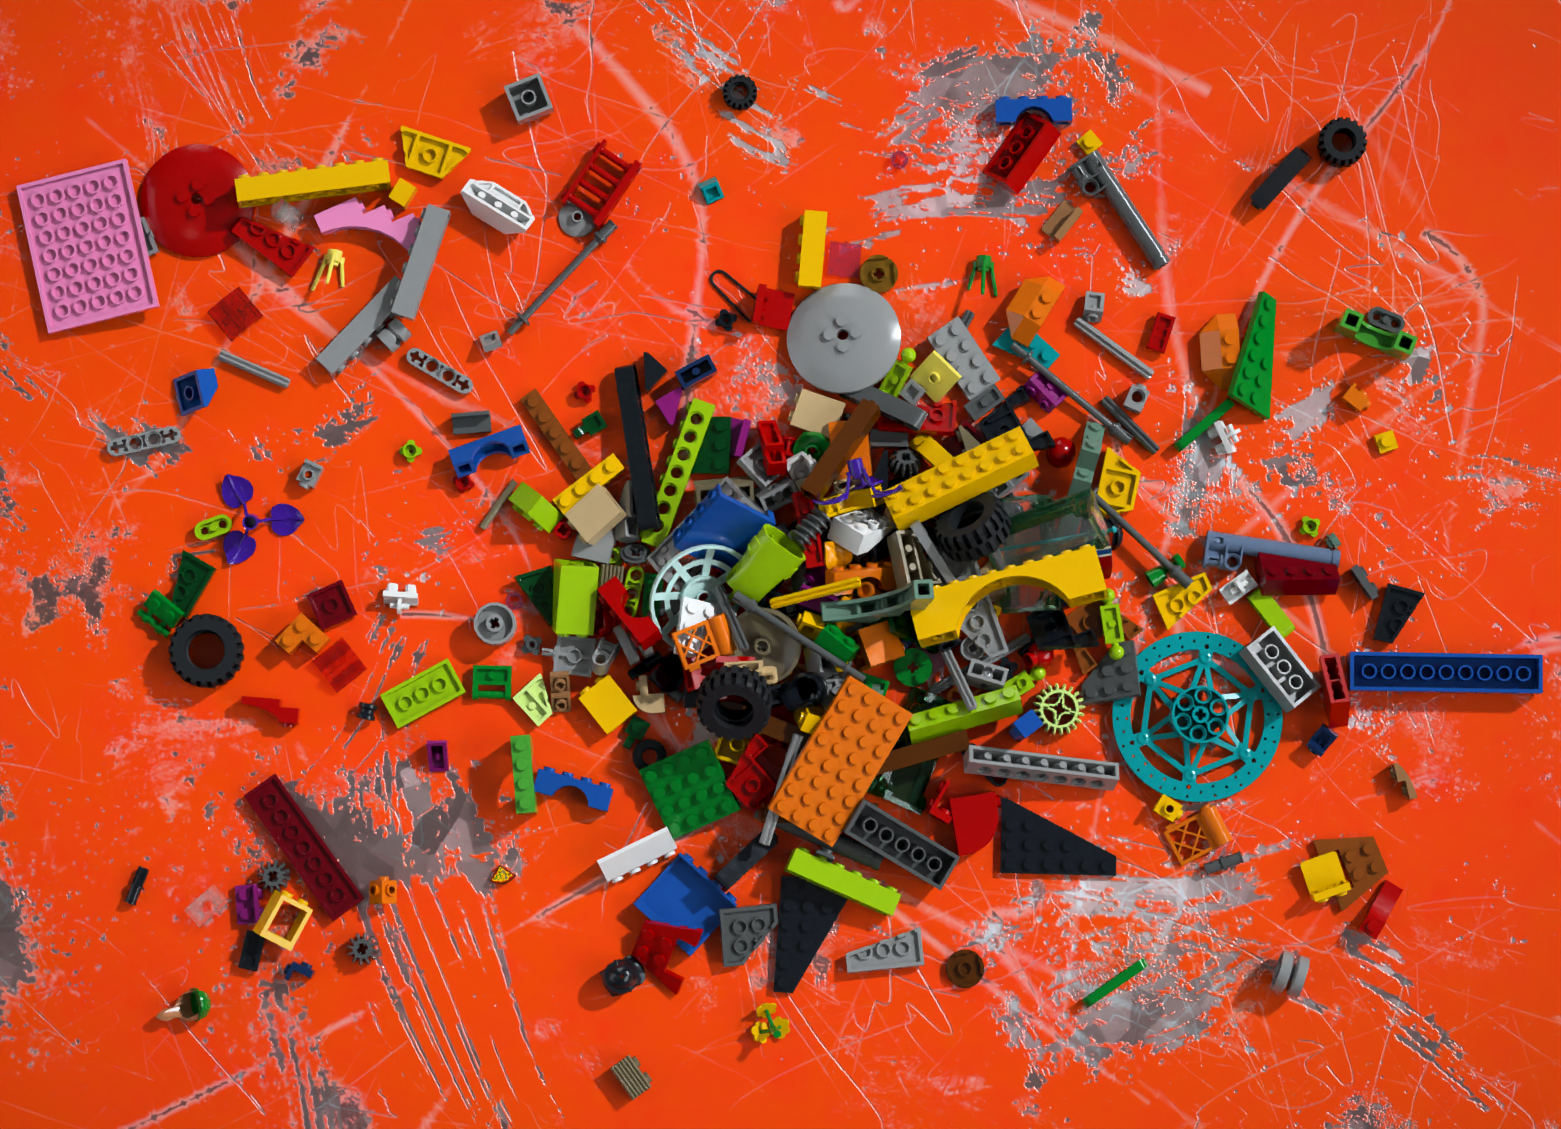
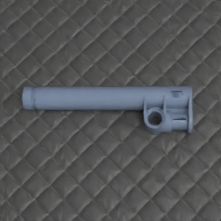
M1207 530L1202 568L1212 566L1218 567L1219 570L1234 572L1241 566L1243 555L1257 557L1258 552L1334 564L1337 565L1338 569L1341 551ZM1228 558L1236 560V567L1231 568L1228 566Z

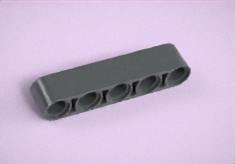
M873 386L856 393L838 394L857 405L863 398L868 401L873 400L879 405L881 416L914 431L920 430L928 415L923 409Z

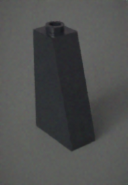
M1299 145L1296 146L1249 197L1252 199L1250 203L1258 210L1260 208L1265 210L1310 162L1312 157Z
M760 833L715 875L727 890L779 843L776 840L778 836L773 833L769 846L759 843Z

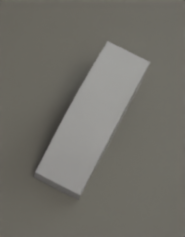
M627 480L619 501V505L627 516L615 526V540L630 544L640 540L632 481Z

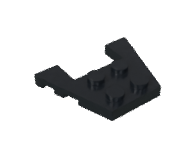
M1022 385L1016 389L1017 391L1014 394L1009 395L1000 407L995 408L979 423V427L987 441L1020 426L1033 451L1056 447L1048 430L1029 438L1016 416L1014 409L1030 402V398Z
M1058 595L1054 596L1055 599L1047 605L1043 604L1026 617L1039 651L1099 646L1093 628L1073 635L1062 607L1068 606V604Z

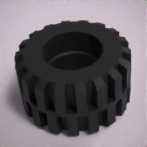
M1338 117L1337 120L1333 119L1324 126L1317 139V149L1320 150L1319 155L1324 157L1323 161L1325 163L1328 161L1331 163L1330 166L1334 167L1337 165L1338 168H1342L1343 166L1349 167L1351 164H1355L1366 150L1367 140L1365 137L1367 134L1363 132L1362 125H1357L1358 121H1350L1351 118L1348 117L1346 119ZM1344 133L1348 135L1352 140V149L1349 152L1336 150L1332 145V136L1334 134Z

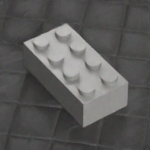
M1272 626L1239 652L1240 656L1285 713L1294 709L1321 687L1320 683L1275 626Z

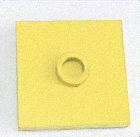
M935 350L910 376L911 379L926 390L925 393L935 403L939 402L962 377Z

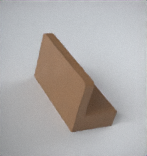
M1064 200L1041 230L1059 244L1082 215L1083 210L1078 206L1074 208Z

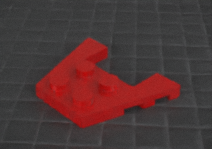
M755 733L725 782L726 786L751 812L759 809L761 803H770L777 783L754 759L769 746L759 734Z
M645 920L631 955L677 995L685 978L667 969L678 939L696 947L703 929H691L688 926L681 925L679 927L670 925V923Z

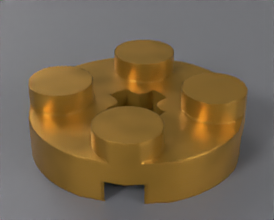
M884 255L869 257L860 269L861 283L878 294L892 289L898 278L896 264ZM877 269H880L882 273L884 272V276H881V279H877L873 275Z

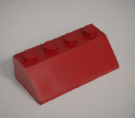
M1025 111L982 173L1005 190L1018 195L1056 143L1061 133L1049 121Z

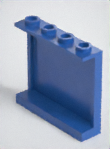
M717 484L714 489L708 492L707 497L698 503L692 514L685 518L684 523L675 529L672 536L674 547L684 551L698 545L716 544L726 546L744 555L748 543L754 535L758 534L764 524L776 525L774 512L767 509L762 514L722 493L720 484ZM707 549L694 551L688 555L698 560L705 559ZM715 549L713 559L725 563L730 568H733L739 561L730 553ZM711 565L712 567H714V568H716V569H718V570H720V571H722V572H724V573L726 572L725 570H723L722 568H720V567H718V566Z
M680 852L662 874L636 900L634 905L652 921L670 923V925L679 927L681 925L688 926L691 929H703L696 947L678 939L677 945L691 956L720 925L718 909L736 907L735 901L737 899L730 892L725 894L721 890L723 886L715 878L711 881L707 877L709 873L701 865L697 868L692 863L694 859L689 854L685 853L683 855Z

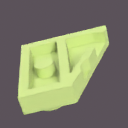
M540 673L513 697L514 701L538 727L553 714L543 677Z

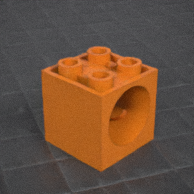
M888 620L857 630L847 636L853 638L856 644L860 646L854 658L857 671L859 672L893 662L905 656L904 644L900 641L899 637L890 633Z

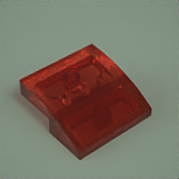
M240 287L225 296L207 312L231 342L263 317L262 313Z
M343 637L312 661L337 693L367 670V667Z

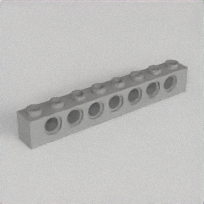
M969 745L963 756L964 773L1110 791L1114 790L1119 781V763L975 745Z

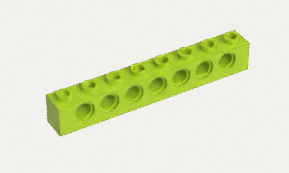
M693 398L692 402H688L685 410L688 415L686 420L682 419L678 430H681L679 438L675 437L672 448L675 449L674 453L667 458L665 466H668L666 474L662 473L659 484H662L660 491H656L658 507L663 504L667 505L669 511L666 514H660L661 531L654 532L649 530L640 532L641 543L657 548L669 535L703 439L715 411V405ZM695 415L702 418L701 423L698 425L691 422V418ZM688 433L695 435V440L691 443L684 440L685 435ZM681 451H686L689 454V457L684 461L678 458V453ZM680 469L682 471L681 477L673 478L671 476L672 470ZM667 487H673L676 490L673 496H667L664 493Z

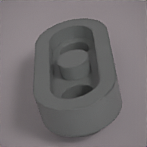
M1374 307L1367 314V321L1370 325L1386 332L1398 333L1404 328L1405 322L1402 316L1381 307ZM1374 314L1379 315L1378 321L1373 319ZM1392 321L1397 323L1396 328L1391 326Z

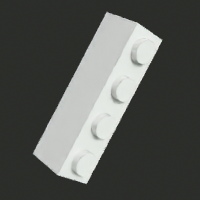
M665 827L597 860L607 882L612 881L614 884L622 880V875L628 872L630 875L641 871L640 866L647 864L649 867L657 863V858L663 855L665 858L674 855V850L677 849V846L668 827Z

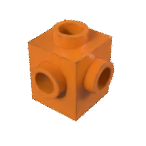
M377 877V880L369 881V904H397V880H389V877Z

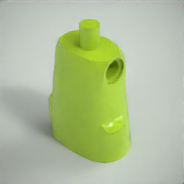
M764 524L758 534L754 535L748 543L746 552L726 577V582L733 589L728 599L731 601L739 590L750 599L754 598L757 600L756 603L759 602L782 580L791 578L798 570V567L806 560L802 549L789 536L776 527Z

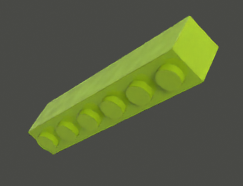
M1016 685L974 696L977 703L976 710L969 711L964 701L960 700L913 714L906 725L912 745L1023 713L1022 702Z
M799 847V849L795 848L792 850L784 869L785 872L887 917L893 916L901 894L897 893V889L891 886H886L885 888L879 885L880 882L873 878L867 880L862 877L860 872L855 870L849 872L844 869L845 866L836 862L831 864L827 862V858L818 854L813 856L809 854L810 851L806 848Z

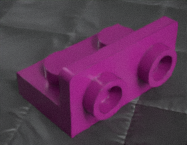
M1039 371L1023 385L1026 393L1048 414L1068 396Z
M259 884L235 886L238 925L257 923L264 911V907H260V899H263L262 887L259 888Z

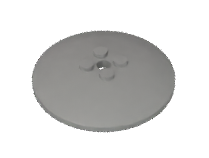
M839 283L825 286L821 290L813 292L800 303L791 317L787 330V349L793 366L805 381L826 392L850 394L870 388L888 374L895 364L900 351L901 329L895 311L880 294L862 285ZM842 331L848 333V337L845 340L838 338V334Z

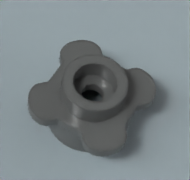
M525 635L523 638L524 646L521 648L522 652L525 654L533 653L535 656L539 655L542 639Z

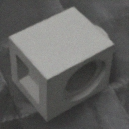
M1132 384L1122 407L1140 414L1150 391L1142 384ZM1132 394H1140L1142 400L1140 402H1134L1132 400Z

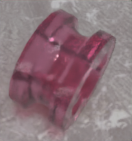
M903 151L893 153L891 157L892 166L896 169L906 167L908 163L906 153ZM898 155H900V158L901 156L904 157L903 164L899 165V162L898 164L894 162Z
M510 593L506 597V605L511 610H518L523 605V598L518 593ZM512 596H514V598H516V596L519 597L518 606H515L514 604L513 606L510 605V598Z

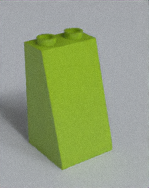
M554 559L552 630L559 637H569V634H573L578 638H588V635L594 634L599 567L593 561Z

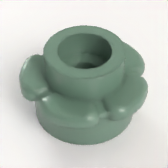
M1335 533L1326 534L1327 539H1325V542L1329 548L1338 550L1337 547L1342 544Z

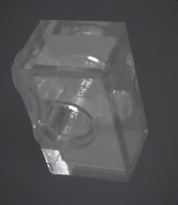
M283 199L279 202L276 201L271 208L273 219L293 233L304 219L300 210Z
M213 884L185 908L184 911L199 928L203 926L206 928L214 921L213 917L217 913L221 915L229 908L228 904L230 901L216 884ZM206 902L213 904V910L210 913L204 910Z

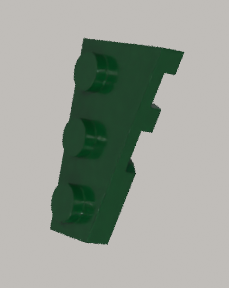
M732 417L711 418L691 474L730 475Z
M185 550L182 551L181 565L179 566L177 583L171 602L185 613L183 617L188 619L217 569Z
M551 565L513 577L548 626H552L554 574Z
M903 613L901 616L887 617L891 634L905 641L910 640L916 643L917 647L921 648L911 614ZM933 645L925 647L932 654L939 652L938 647L934 648Z

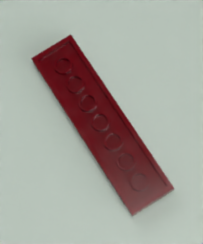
M276 773L244 795L247 802L332 921H335L365 899Z

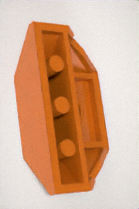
M1050 276L1025 279L1006 309L1011 339L1028 348L1066 286Z
M1235 313L1216 314L1199 333L1201 371L1220 390H1229L1240 354L1239 328Z

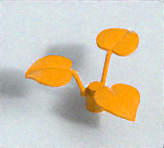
M833 541L824 542V561L827 570H831L833 566H844V568H847L846 565L851 563L853 558L852 552ZM886 557L876 563L883 564V561L890 559ZM870 578V583L874 587H876L873 580ZM847 594L849 597L842 596L838 601L853 600V595ZM836 622V626L843 630L856 622Z

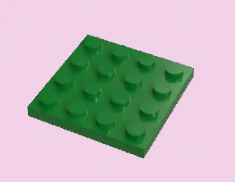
M709 739L639 770L665 827H668L673 839L741 809L735 794L725 784L727 777Z

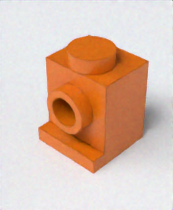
M1353 383L1340 400L1358 414L1361 410L1365 412L1372 403L1367 398L1368 394L1360 388L1357 390L1355 388L1357 384Z

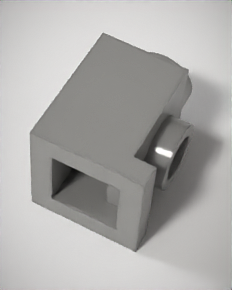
M305 459L296 478L299 481L298 485L307 490L310 487L315 489L325 468ZM308 471L312 472L311 478H306L305 476Z

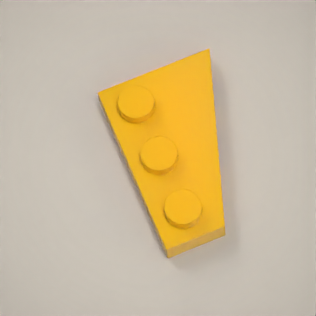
M1205 572L1192 577L1191 579L1194 581L1186 589L1178 583L1152 595L1167 630L1212 590Z

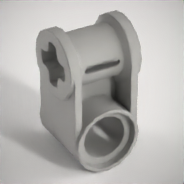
M605 637L600 639L597 649L592 656V671L596 675H605L619 654L620 643L614 644L607 641Z

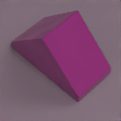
M680 387L655 401L670 427H674L683 391Z
M427 741L429 772L449 771L448 741Z

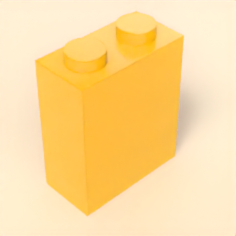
M609 674L598 677L595 680L596 684L592 688L587 686L583 689L579 700L607 735L637 712V709Z

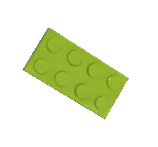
M447 658L382 693L380 696L397 728L400 729L466 693Z

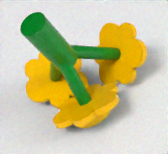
M763 1003L756 1008L757 1017L762 1016L768 1019L769 1029L767 1023L756 1022L755 1026L751 1028L754 1041H759L763 1044L766 1043L770 1033L775 1038L782 1039L790 1032L788 1019H782L780 1016H777L775 1020H772L770 1015L776 1012L775 1008L777 1006L775 1003Z

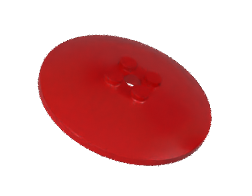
M185 145L166 153L152 166L141 190L142 216L145 217L150 230L153 231L154 238L168 250L182 256L194 258L213 256L232 247L240 239L233 235L231 230L242 216L252 220L255 207L239 208L234 179H238V176L246 175L248 172L233 155L211 145ZM196 194L202 196V201L199 204L192 203V197Z

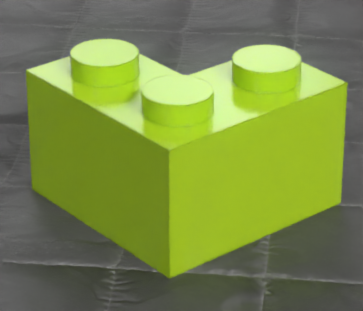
M524 482L508 498L513 503L512 508L528 521L533 520L534 523L532 525L540 531L544 529L550 534L564 517L550 502Z

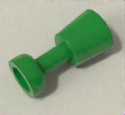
M1178 553L1174 554L1171 558V563L1177 566L1180 565L1182 567L1181 570L1186 568L1181 556ZM1160 565L1144 572L1145 577L1153 588H1156L1167 579V573H1169L1165 567L1162 568Z

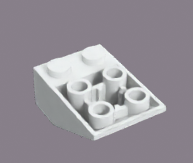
M872 508L859 509L834 517L827 538L853 554L860 555L870 551L896 527V524L891 522L888 517L877 514Z

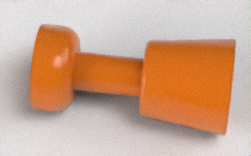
M867 581L862 582V586L857 589V593L861 598L887 593L886 590L876 588Z

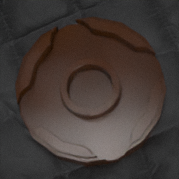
M959 950L949 957L946 964V974L954 985L961 988H970L982 979L984 963L976 952Z

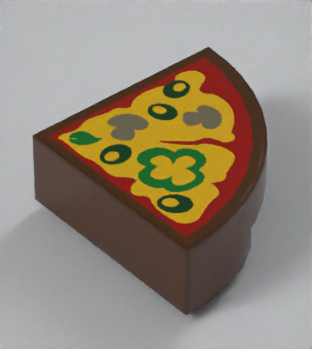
M499 865L490 882L505 884L512 881L516 875Z

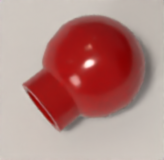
M1033 643L1029 647L1028 652L1023 655V662L1028 668L1047 667L1053 661L1054 652L1053 650L1039 651L1036 643Z

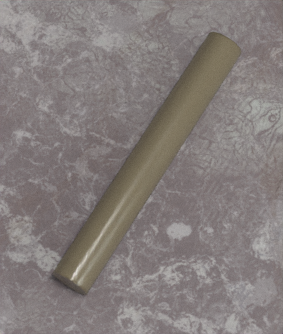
M513 479L510 481L479 527L484 530L487 529L518 485Z

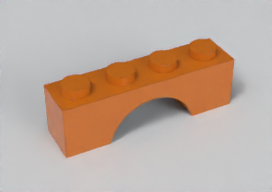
M891 560L883 561V564L868 562L866 566L850 564L849 568L833 566L831 570H825V585L858 576L860 579L870 577L876 588L883 590L897 589ZM853 589L831 595L838 596L852 594Z

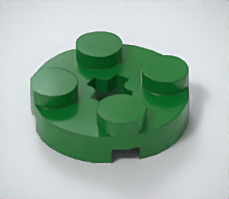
M805 431L797 438L793 454L795 455L803 451L807 455L810 454L818 463L830 446V439L818 432ZM814 447L818 452L811 454L808 448Z
M916 648L906 649L904 652L905 656L895 660L894 673L897 679L904 685L910 687L920 686L930 678L933 668L932 662L924 651ZM912 662H915V665L919 667L914 673H911V670L908 669V665H911Z

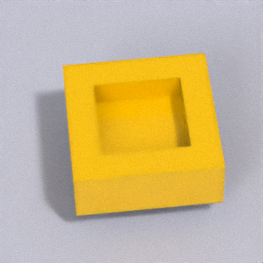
M1091 129L1076 141V144L1086 155L1097 150L1103 144Z
M1393 430L1373 436L1379 454L1399 448Z

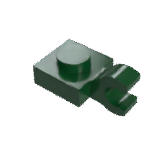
M596 410L581 419L583 425L575 429L573 435L576 439H579L588 432L592 437L607 428V424L599 411Z
M634 715L624 731L629 736L625 740L623 747L630 750L636 739L642 741L651 724Z

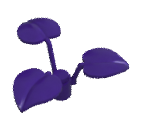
M856 458L846 461L849 472H846L845 493L825 501L813 500V503L832 505L848 499L851 476L853 480L860 479L861 485L853 487L852 490L871 487L875 494L871 495V498H883L903 491V487L899 484L893 490H876L874 486L884 482L883 479H876L873 476L869 478L863 466L862 458Z
M230 474L224 477L222 496L225 503L231 508H238L241 504L243 505L245 517L242 520V524L245 528V533L243 534L239 530L228 533L224 539L223 546L227 563L237 564L245 561L254 553L256 541L253 537L247 535L249 530L255 529L259 523L272 521L271 527L273 531L278 535L286 536L295 532L304 522L305 518L297 508L284 503L272 507L271 518L259 519L257 515L249 514L245 502L252 498L253 486L247 479Z

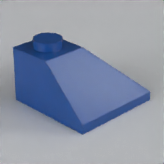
M214 368L194 370L173 379L181 416H186L209 405L218 388Z

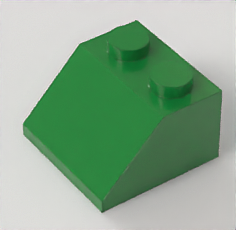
M831 623L822 629L814 643L846 664L856 657L860 648L853 638L847 637L841 632L839 627Z

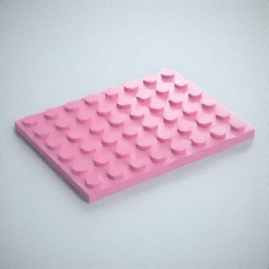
M126 158L16 186L49 334L160 307L128 160Z

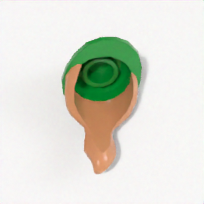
M191 988L177 999L174 1007L163 1009L156 1015V1018L162 1021H169L173 1018H179L185 1022L200 1021L208 1015L211 1008V1000L204 991H200L198 988Z

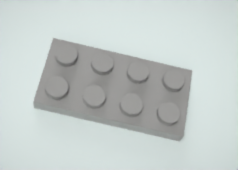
M959 316L926 337L933 349L962 376L958 380L957 385L968 401L1001 380Z

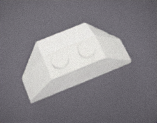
M470 179L460 192L472 215L504 234L524 233L535 220L526 201L495 182Z

